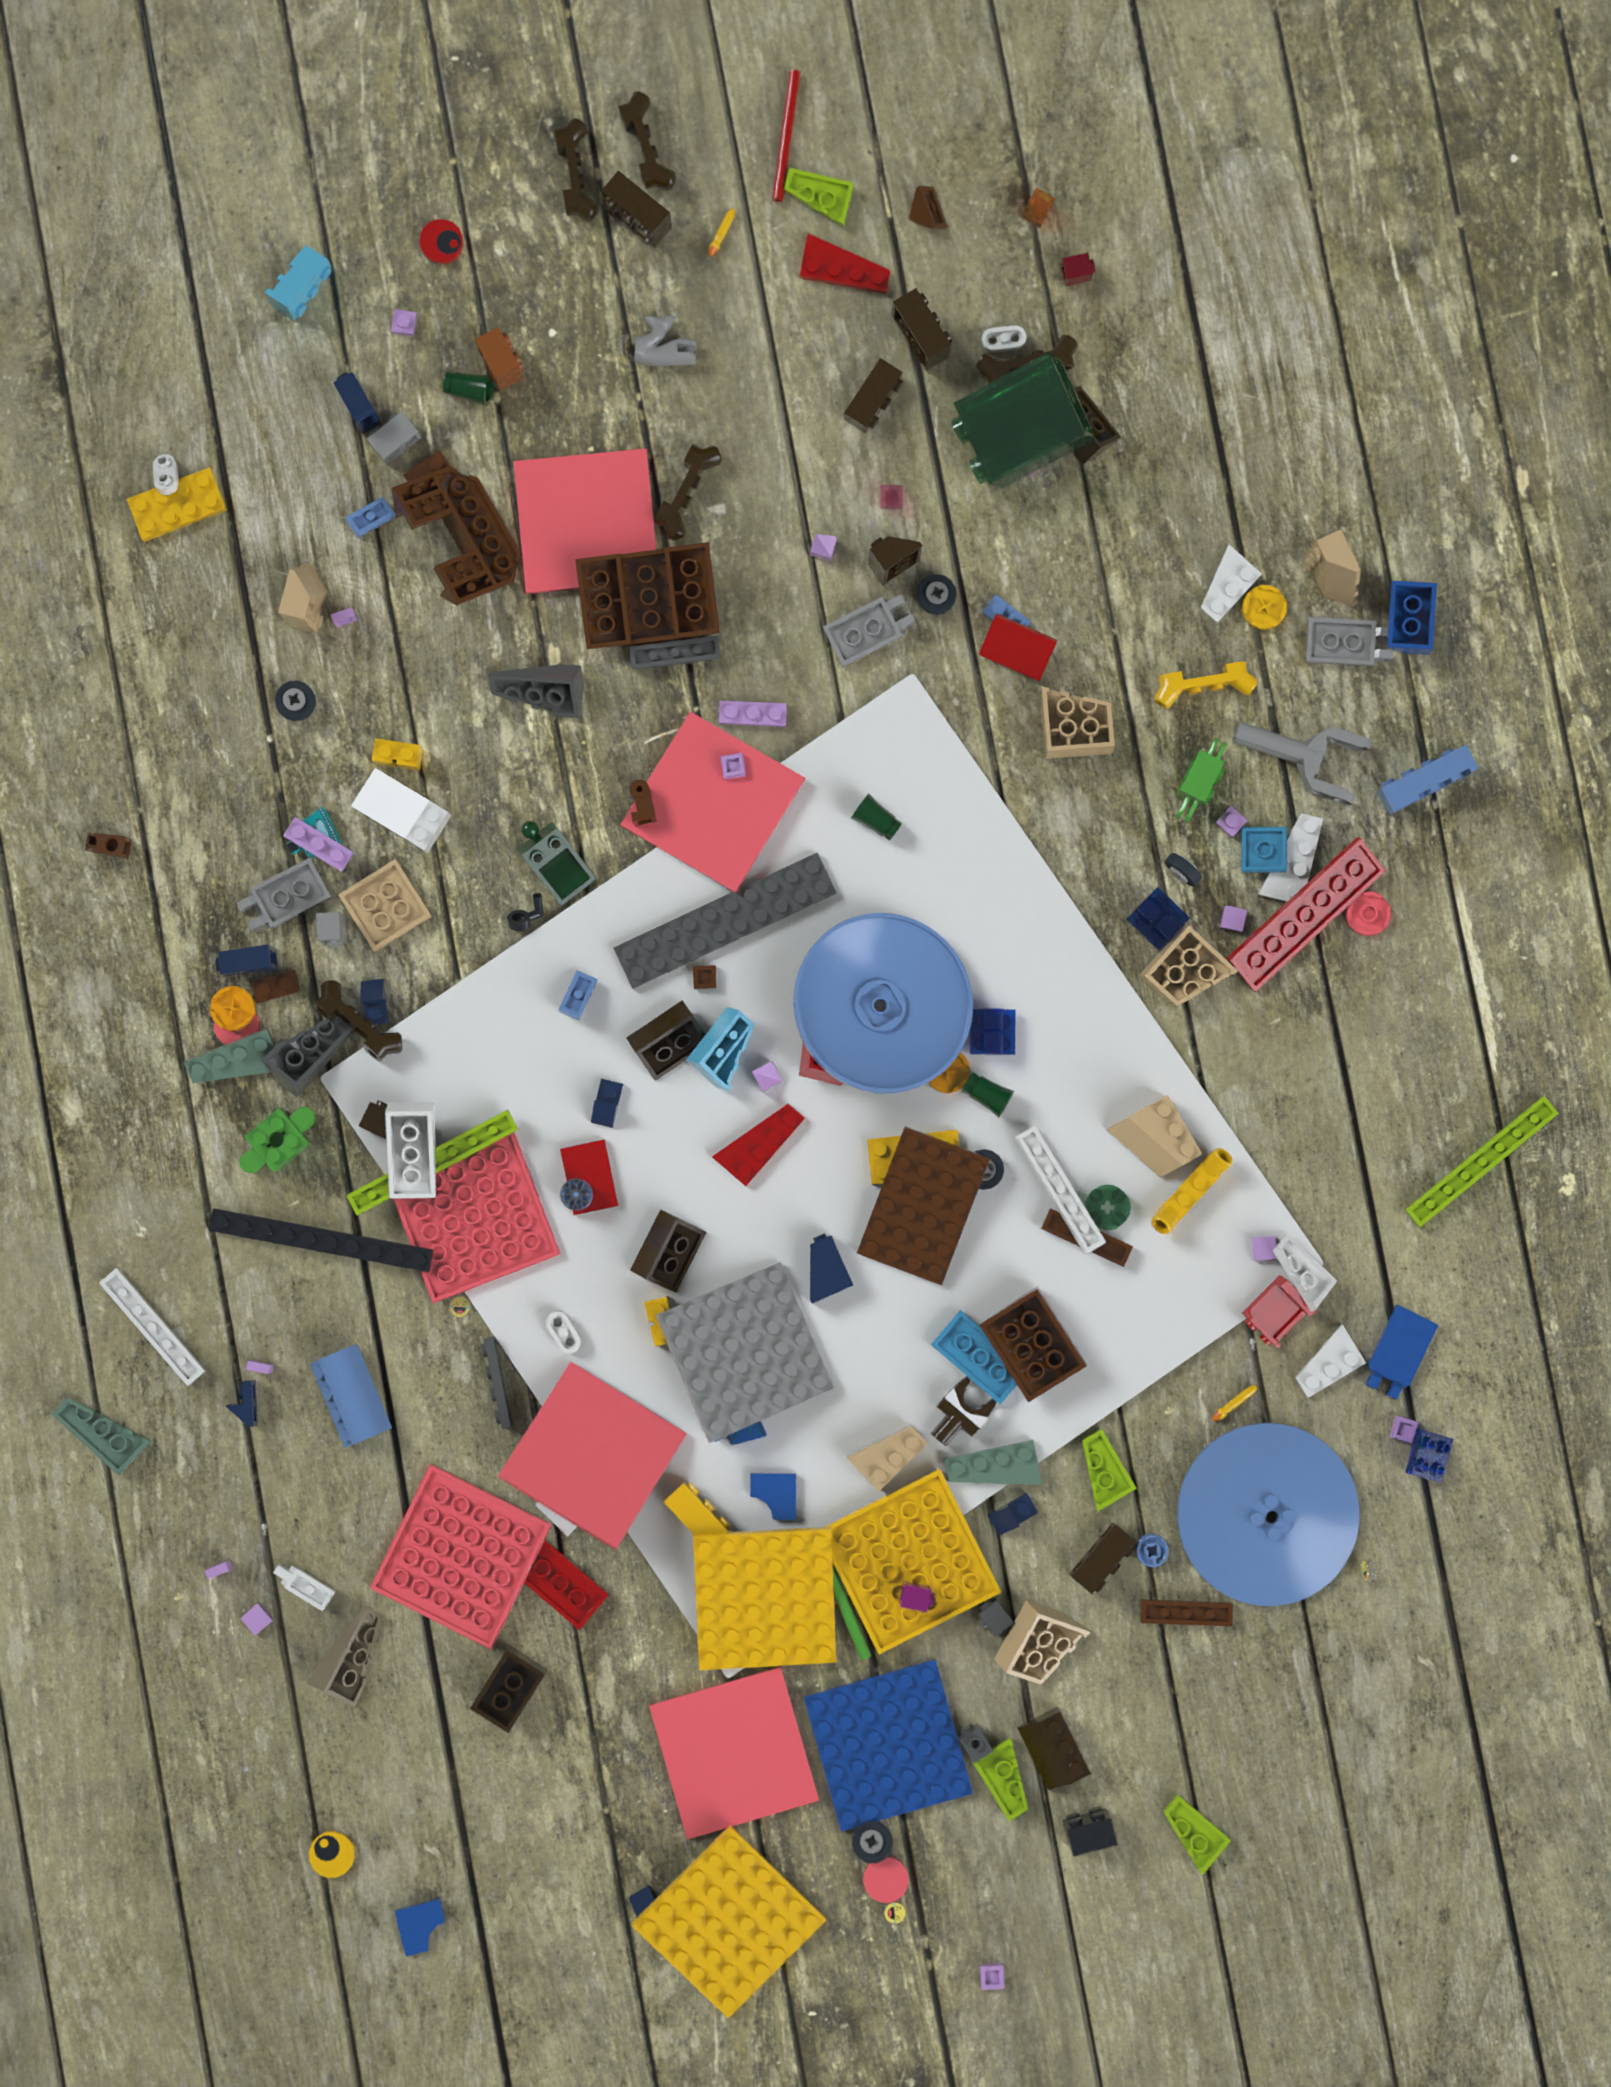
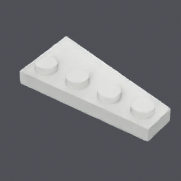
M1302 813L1299 815L1287 838V873H1269L1258 896L1287 902L1308 883L1323 822L1322 818Z

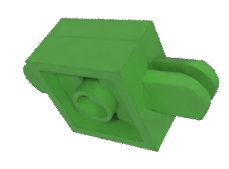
M1214 738L1207 753L1200 750L1194 756L1174 796L1183 801L1175 816L1176 818L1180 819L1187 805H1191L1184 818L1186 823L1191 819L1195 808H1199L1202 804L1206 805L1211 800L1215 792L1212 786L1220 781L1225 772V769L1222 768L1224 761L1220 760L1227 743L1223 741L1215 757L1212 756L1219 742L1217 738Z
M300 1107L291 1115L283 1108H278L244 1136L252 1148L240 1157L239 1165L241 1169L247 1173H256L267 1164L273 1172H279L312 1144L304 1132L315 1124L317 1120L315 1112L308 1107Z

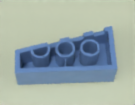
M1467 745L1456 750L1453 748L1446 750L1440 754L1441 758L1435 761L1431 758L1421 763L1422 767L1414 771L1411 768L1401 773L1402 778L1396 781L1391 778L1381 784L1383 788L1378 790L1377 793L1388 814L1391 815L1479 769Z

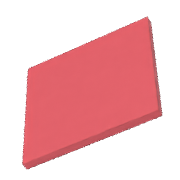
M647 448L513 461L526 594L579 589L575 559L657 550Z
M690 711L646 782L652 794L657 822L635 826L631 816L632 812H637L634 801L620 825L736 893L806 779ZM743 753L746 776L724 780L720 756Z
M515 1132L437 1173L436 1198H393L410 1245L434 1249L430 1272L421 1271L432 1303L439 1302L561 1254Z
M570 1362L502 1468L498 1478L616 1550L687 1433Z
M430 1464L370 1589L489 1649H493L549 1533L552 1523L434 1464Z
M781 1666L649 1705L687 1840L728 1828L730 1825L735 1826L819 1801Z

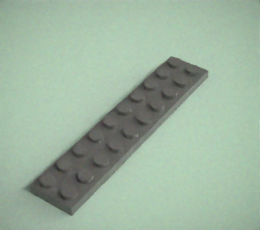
M817 852L738 889L736 893L731 892L626 941L613 949L632 989L837 893Z

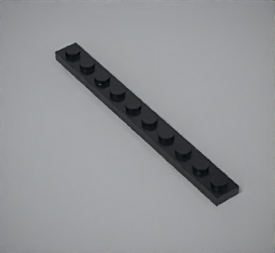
M217 1208L212 1210L209 1231L425 1272H430L434 1249Z

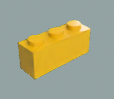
M684 1481L664 1500V1503L693 1534L731 1532L728 1529L731 1527L729 1522L723 1516L720 1518L716 1516L713 1512L715 1510L714 1506L707 1499L703 1501L698 1496L700 1491L691 1482L687 1484Z

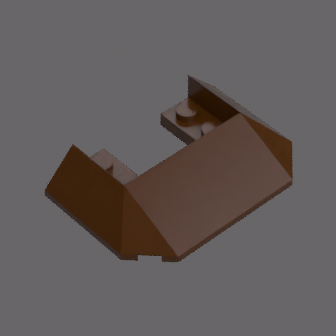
M448 466L392 487L391 491L396 518L404 516L411 530L442 519L462 554L434 567V571L444 587L440 594L442 598L458 606L514 582L522 554L479 478L472 475L468 477L457 472V469Z

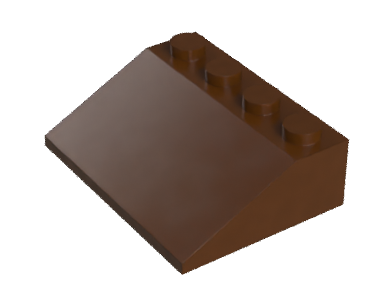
M1038 1286L979 1324L1028 1403L1087 1367V1362Z

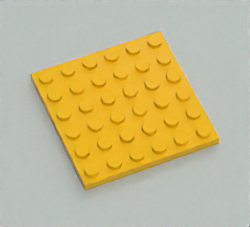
M940 1468L824 1526L831 1527L833 1564L878 1654L1001 1593ZM903 1581L931 1587V1593H935L933 1606H928L927 1612L899 1606Z
M831 1527L693 1534L699 1670L836 1663Z
M730 1825L631 1924L647 1942L729 2018L827 1919Z

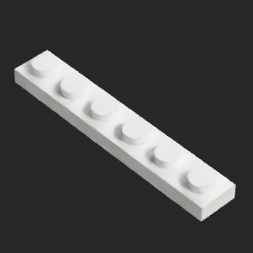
M1036 1126L1015 1137L1016 1142L1084 1254L1086 1255L1104 1245L1106 1241Z
M119 1268L114 1269L99 1282L187 1386L191 1385L207 1371Z

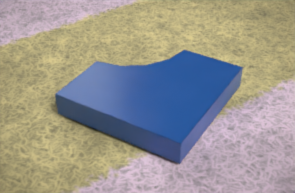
M750 1473V1497L759 1498L765 1502L771 1510L773 1520H796V1473Z
M440 1898L394 1911L405 1956L429 1950L431 1932L436 1926L445 1922Z

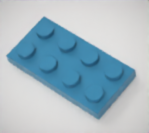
M961 1310L931 1343L936 1350L999 1404L1017 1386L981 1327Z

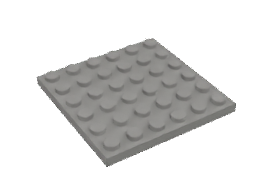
M781 1262L655 1315L709 1443L834 1388Z

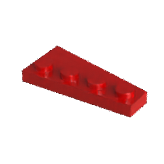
M807 233L799 275L800 279L887 294L891 270Z
M787 1104L716 1153L712 1158L746 1187L805 1118L791 1105Z

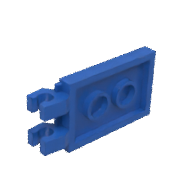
M1395 1305L1367 1364L1370 1367L1371 1373L1365 1385L1372 1389H1377L1382 1377L1392 1381L1386 1396L1397 1400L1402 1387L1410 1386L1438 1324L1400 1305Z

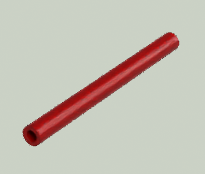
M790 70L772 195V201L783 202L800 80V71Z

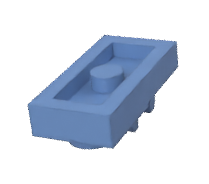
M381 497L345 517V521L354 535L359 538L394 519L395 513L384 497Z
M995 595L982 611V614L991 621H993L997 613L1027 627L1031 623L1029 619L998 595Z
M576 971L558 1012L580 1020L598 979Z

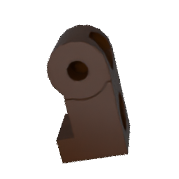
M644 780L633 781L630 785V793L633 800H635L637 812L631 813L634 825L640 826L657 822L652 794L648 784Z
M88 833L85 851L129 859L132 839L118 835Z

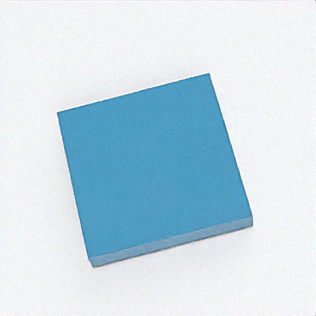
M1242 827L1241 873H1287V827Z

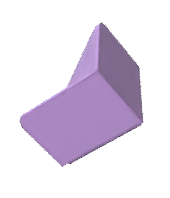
M816 534L810 550V556L832 561L838 537Z
M772 1061L752 1071L762 1092L782 1082Z

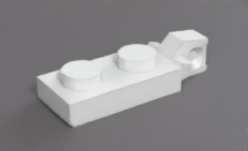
M279 1563L273 1572L283 1579L281 1584L285 1586V1589L321 1611L325 1610L336 1592L333 1588L293 1565L289 1569Z

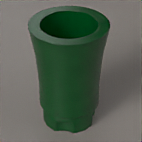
M446 372L443 380L444 394L470 400L484 406L489 405L493 391L492 375Z
M870 793L866 795L851 816V819L863 824L881 837L884 836L889 841L902 825V822L895 819L896 816L879 804Z
M974 1072L970 1075L962 1089V1092L968 1094L970 1098L983 1105L998 1118L1014 1094V1090L996 1084L982 1075L980 1077Z

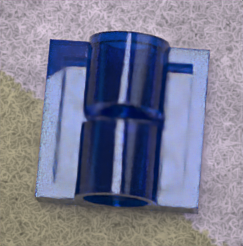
M1157 887L1130 914L1126 921L1158 951L1178 932L1190 917Z
M1000 1008L973 1009L969 1055H1015L1016 1010Z
M1417 1429L1405 1473L1442 1483L1454 1439Z

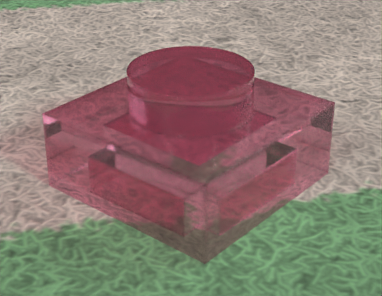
M881 485L880 509H903V485Z

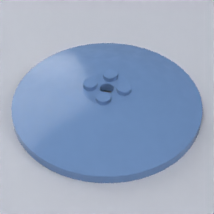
M870 913L859 915L837 924L822 935L810 948L802 961L795 980L793 1009L800 1037L812 1058L822 1069L838 1081L852 1088L871 1093L890 1094L918 1088L939 1076L952 1064L962 1050L969 1034L973 1016V997L967 972L959 956L936 931L906 916L890 913ZM880 1000L885 1004L883 1012H878L874 1008L875 1001Z
M1281 1423L1248 1424L1232 1429L1214 1439L1197 1455L1190 1465L1178 1496L1177 1525L1179 1536L1186 1555L1194 1568L1211 1586L1232 1599L1252 1605L1280 1606L1291 1604L1312 1596L1323 1589L1337 1576L1346 1564L1355 1545L1359 1529L1358 1496L1352 1477L1343 1461L1326 1443L1316 1436L1297 1427ZM1269 1511H1276L1277 1520L1273 1523L1266 1521V1514Z

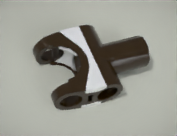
M967 1376L952 1387L936 1406L946 1416L930 1434L945 1447L961 1429L972 1437L987 1420L997 1403L991 1398L985 1405L983 1404L978 1408L967 1406L964 1401V1393L966 1387L971 1382V1379Z

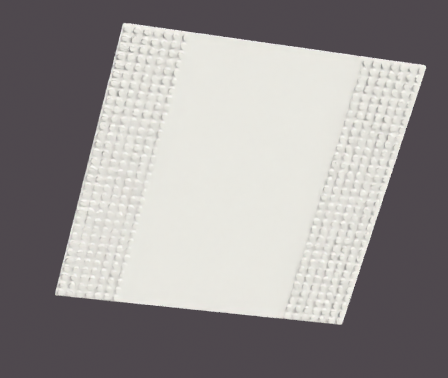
M913 674L907 676L781 762L782 765L805 777L806 780L739 887L740 889L818 852L837 894L632 989L613 949L614 947L732 892L656 847L386 1031L385 1033L399 1032L402 1035L403 1050L401 1053L387 1054L379 1062L370 1056L363 1047L321 1076L322 1083L384 1174L388 1173L387 1140L359 1127L370 1102L376 1103L377 1100L386 1104L434 1102L435 1148L507 1109L510 1111L519 1128L515 1132L516 1138L561 1254L464 1292L541 1406H543L570 1362L687 1433L627 1532L696 1634L697 1613L693 1533L664 1503V1500L684 1481L687 1484L690 1482L694 1484L700 1491L698 1496L703 1501L707 1499L714 1506L715 1510L713 1512L718 1518L723 1516L729 1522L731 1527L728 1529L731 1532L824 1527L939 1468L962 1514L965 1515L1008 1484L949 1482L944 1458L1033 1440L1039 1463L1245 1320L1246 1317L1242 1312L1279 1275L1287 1279L1294 1286L1278 1259L1254 1261L1251 1238L1276 1236L1277 1246L1280 1240L1289 1234L1321 1266L1323 1265V1260L931 697ZM868 793L886 810L896 816L895 819L902 822V825L890 841L863 824L851 819V816ZM870 913H890L906 916L927 925L942 936L959 956L967 972L972 989V1022L966 1042L960 1051L969 1062L970 1075L974 1072L980 1077L982 1075L996 1084L1014 1090V1094L1001 1116L998 1118L990 1110L970 1098L968 1094L962 1092L963 1088L957 1092L946 1094L936 1091L929 1083L905 1092L880 1094L861 1091L846 1084L839 1086L799 1076L803 1041L798 1032L794 1017L793 992L802 961L816 941L837 924L847 919ZM716 965L717 989H694L693 966ZM576 971L598 979L580 1020L558 1012ZM682 1000L705 1034L726 1007L740 1010L754 1023L746 1048L741 1052L737 1062L739 1064L737 1071L733 1072L729 1084H731L729 1091L716 1088L687 1060L655 1081L626 1037ZM877 1000L874 1002V1008L878 1012H883L885 1004ZM772 1061L782 1082L762 1092L752 1071ZM601 1079L624 1084L613 1128L591 1123L594 1100H596ZM1168 1095L1202 1155L1159 1177L1106 1129L1163 1096ZM787 1104L791 1105L805 1118L804 1121L746 1187L712 1158L716 1153ZM904 1126L923 1133L957 1130L960 1147L973 1152L982 1149L991 1150L998 1154L1003 1161L1004 1174L999 1184L991 1189H979L942 1285L857 1254L883 1184H872L867 1139L901 1136ZM1036 1126L1098 1230L1133 1246L1124 1267L1092 1252L1085 1255L1081 1247L1040 1229L1049 1209L1051 1208L1056 1211L1058 1209L1016 1142L1015 1137ZM605 1139L619 1206L574 1215L573 1210L564 1206L560 1198L561 1188L567 1182L560 1149ZM1216 1148L1226 1150L1231 1155L1233 1164L1178 1222L1171 1233L1167 1235L1158 1233L1151 1224L1157 1209L1195 1170L1202 1159ZM660 1209L707 1232L677 1293L630 1271ZM825 1233L827 1237L832 1236L853 1286L812 1304L810 1301V1244L814 1243V1237ZM781 1262L834 1388L761 1420L767 1433L765 1437L732 1446L727 1437L717 1442L709 1443L668 1345L664 1344L656 1347L654 1345L650 1329L654 1322L648 1321L644 1302L668 1296L670 1308H674ZM1038 1286L1087 1362V1367L1029 1403L1017 1385L1001 1404L996 1403L987 1420L972 1437L961 1429L945 1447L930 1434L946 1416L936 1406L948 1391L967 1375L936 1350L931 1343L959 1310L980 1326L979 1324ZM552 1312H564L580 1335L581 1346L576 1352L567 1354L561 1351L547 1329L546 1319ZM560 1318L554 1320L555 1326L560 1327L562 1325ZM569 1337L566 1339L568 1346L574 1345L573 1338ZM972 1380L964 1393L965 1404L971 1408L985 1405L992 1398ZM912 1425L928 1444L878 1491L846 1456ZM750 1473H796V1520H773L768 1505L759 1498L750 1497ZM838 1574V1577H839V1579H840V1581H841V1584H842L843 1589H844V1591H845V1593H846V1596H848L849 1594H848V1592H847V1590H846V1588H845V1586H844V1584H843V1582H842V1580H841V1578H840V1576H839V1574ZM743 1668L721 1669V1671L727 1678H730Z

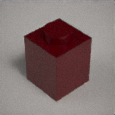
M1088 252L1062 258L1060 264L1065 287L1091 281L1093 273L1096 272L1094 260L1089 258Z

